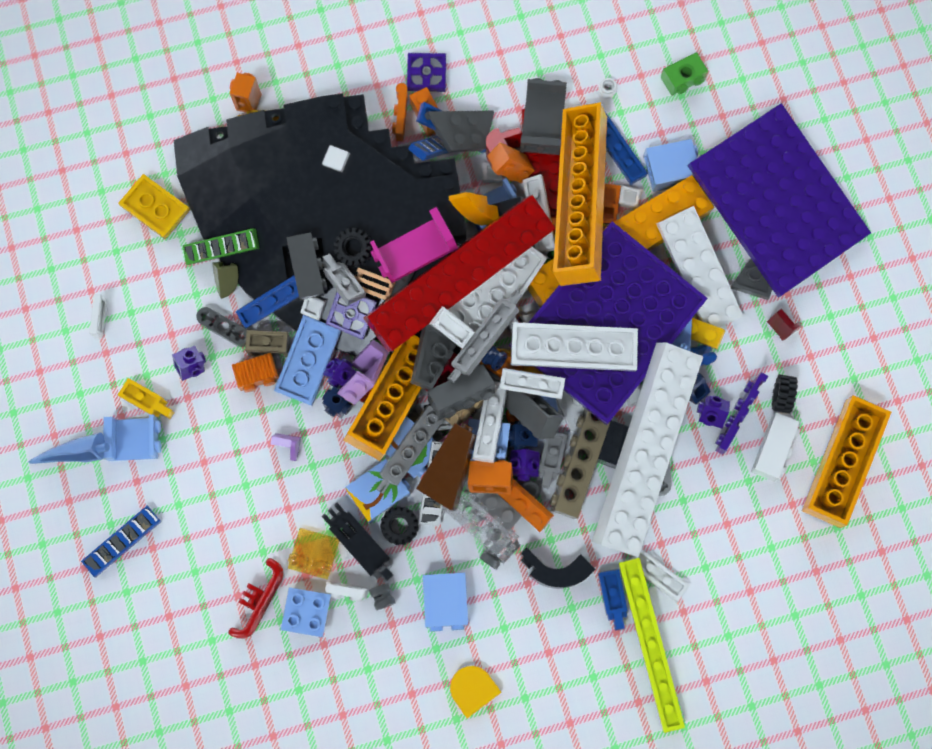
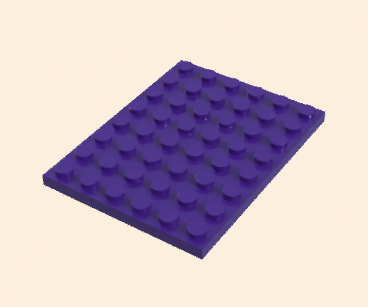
M782 103L687 165L778 298L871 234Z
M611 222L603 231L601 281L565 286L559 285L528 323L638 329L637 370L619 371L534 367L544 375L565 378L563 390L607 425L645 378L656 343L672 344L708 298L614 222Z

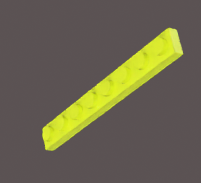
M640 558L620 562L618 564L663 733L685 728Z

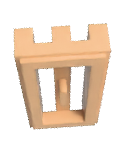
M357 268L358 274L354 277L359 284L362 282L386 291V295H382L362 287L365 293L384 300L390 298L396 282L391 283L387 278ZM365 274L389 284V287L387 288L366 280L362 276Z

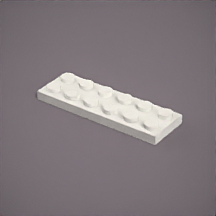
M695 207L687 208L656 223L679 275L708 298L697 311L699 320L720 328L742 317L743 314Z
M513 322L511 365L636 371L638 329Z

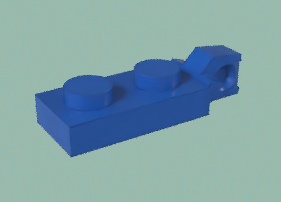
M617 569L598 573L606 616L608 621L613 620L615 631L625 629L623 618L627 617L628 609L620 571Z

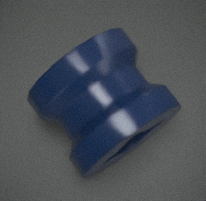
M493 345L481 362L491 365L493 370L498 371L505 363L507 354L503 351H498L497 347Z

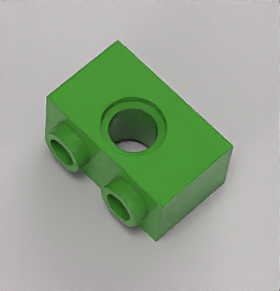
M696 52L664 68L660 78L671 96L677 93L680 95L686 92L689 87L702 84L705 81L708 69ZM681 74H686L689 77L685 78Z

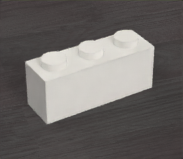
M777 412L771 417L752 467V473L771 481H776L779 477H783L786 471L784 463L786 458L789 459L793 452L791 444L800 433L798 428L799 421Z

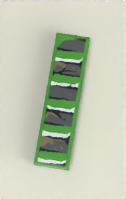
M248 229L182 245L186 265L260 249L256 229Z

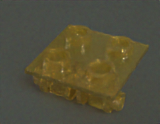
M299 528L292 554L290 553L288 558V569L328 580L339 540L335 537Z

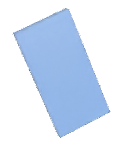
M303 315L274 391L313 406L324 378L323 373L331 360L342 331Z

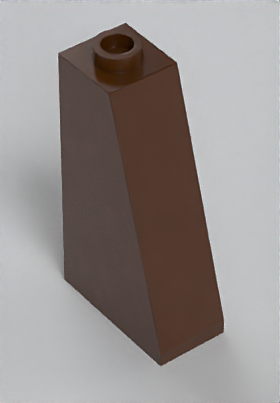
M456 423L453 425L416 487L418 491L455 512L459 505L469 461L477 435L472 433L473 428L465 423H462L461 426Z

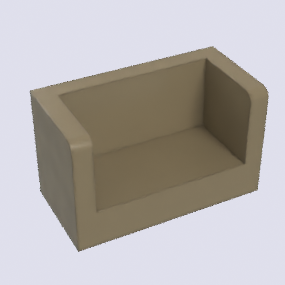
M247 330L245 351L249 356H253V352L280 353L287 357L291 338L288 332Z

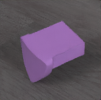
M275 433L271 438V445L291 448L290 460L297 461L301 437Z

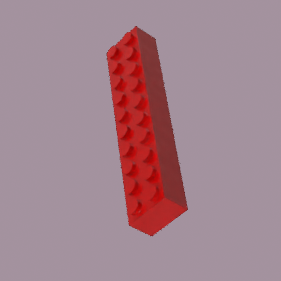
M530 195L363 317V319L387 352L393 351L427 326L441 307H445L447 310L556 228L534 196Z

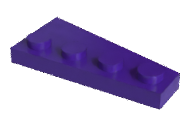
M761 372L752 382H747L743 389L746 392L743 399L739 398L734 406V409H736L734 416L730 415L724 425L727 427L725 433H720L715 442L718 445L715 451L720 454H724L740 428L739 423L743 422L749 412L748 406L754 402L759 394L757 389L766 382L768 375Z

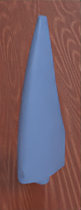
M96 433L56 446L28 462L30 464L50 462L87 463L103 460L104 452L109 451L110 446L108 443H105L102 433Z

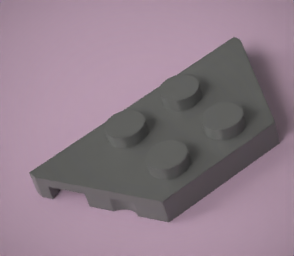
M494 110L431 111L425 114V118L427 120L430 119L436 130L434 131L438 138L442 140L447 152H470L486 149V137L490 132Z

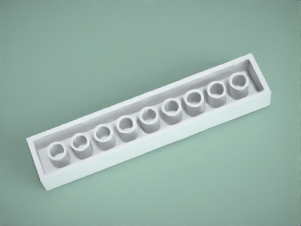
M656 343L592 542L639 557L703 356L669 343Z

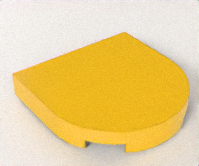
M477 666L461 668L455 673L450 684L451 696L467 719L502 693L489 674Z

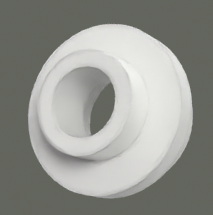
M612 78L603 79L598 86L599 93L604 97L614 96L618 89L617 83Z

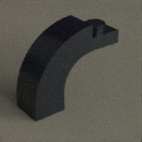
M527 547L520 554L522 557L520 561L528 569L531 567L534 569L529 577L540 585L549 588L564 589L575 586L596 570L581 554L569 566L561 569L545 566Z

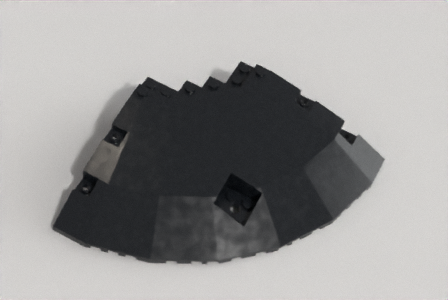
M343 93L289 103L285 104L282 109L261 110L226 119V127L211 129L206 127L174 140L177 177L203 240L248 229H256L260 249L218 258L223 262L224 266H229L231 263L237 265L238 284L253 300L294 276L286 237L311 233L312 238L316 237L319 250H315L316 258H321L322 262V257L330 254L336 263H343L334 252L336 250L334 243H336V237H339L341 231L344 232L347 228L360 229L366 232L372 241L374 240L376 246L380 248L433 220L429 211L437 207L456 244L461 246L467 241L464 216L449 201V196L460 194L455 158L414 163L413 153L408 149L410 145L391 147L389 129L369 131L364 94L344 97ZM273 117H279L277 121L272 120ZM219 134H223L222 138H217ZM330 145L350 153L343 172L322 165ZM357 239L350 240L346 245L347 252L350 255L358 254L361 250V243ZM372 255L369 256L370 259L366 260L363 265L350 266L345 264L353 276H357V268L382 276L378 268L381 266L380 261L375 262ZM447 255L416 270L409 283H411L413 280H415L417 277H419L421 274H423L429 268L434 266ZM319 270L321 278H325L327 290H324V296L319 297L327 300L322 318L319 321L326 323L337 291L325 276L324 271ZM365 274L362 276L366 280L387 288L389 287V284ZM360 282L362 287L386 295V291ZM366 293L367 297L378 301L376 308L386 301ZM297 298L272 314L297 332L304 315L300 313L304 300L300 301ZM370 327L363 340L342 331L335 350L348 353L356 358L371 340L379 339ZM422 329L415 334L419 338L421 336ZM456 346L454 352L458 355L462 348Z

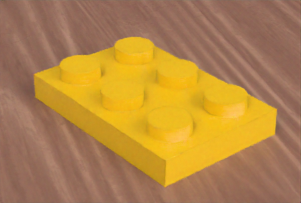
M142 174L118 202L120 207L163 239L170 235L190 211L187 205L145 174Z

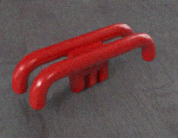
M268 558L266 560V565L272 569L273 575L264 591L248 583L247 588L253 590V593L250 594L244 591L242 595L250 598L247 602L240 598L238 602L254 611L243 629H229L228 634L239 639L248 638L257 629L284 576L281 564L274 559Z

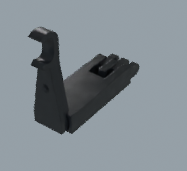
M336 503L334 506L339 511L337 514L331 508L328 510L333 518L329 519L325 513L322 515V518L330 526L329 530L370 576L373 575L376 579L383 576L388 581L393 576L389 570L393 566L389 561L390 557L349 511L346 513Z

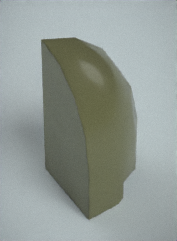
M213 262L215 284L218 294L222 299L228 297L237 287L238 269L234 263H231L229 266H223V262Z

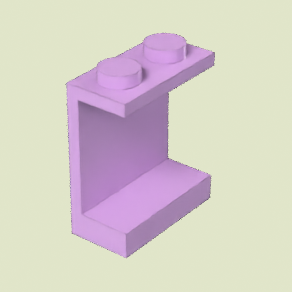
M372 340L352 362L353 367L359 371L337 394L355 405L375 385L389 354L385 347Z

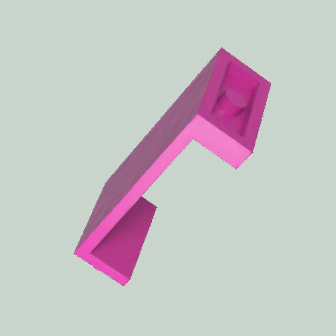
M437 207L429 211L433 220L378 248L374 240L370 242L374 249L370 252L375 262L380 261L381 266L378 268L383 278L388 276L390 282L394 283L458 249Z

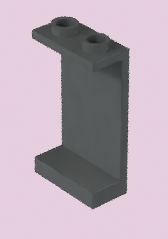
M539 78L528 79L520 152L560 155L562 117L567 82L560 80L546 81Z

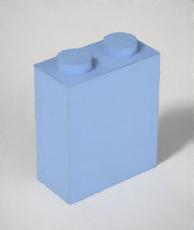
M692 139L645 149L643 157L653 192L671 188L691 175L695 178L687 166L698 157V149L696 145H693Z
M465 573L423 575L425 627L430 628V632L443 631V627L451 626V630H464V625H468Z

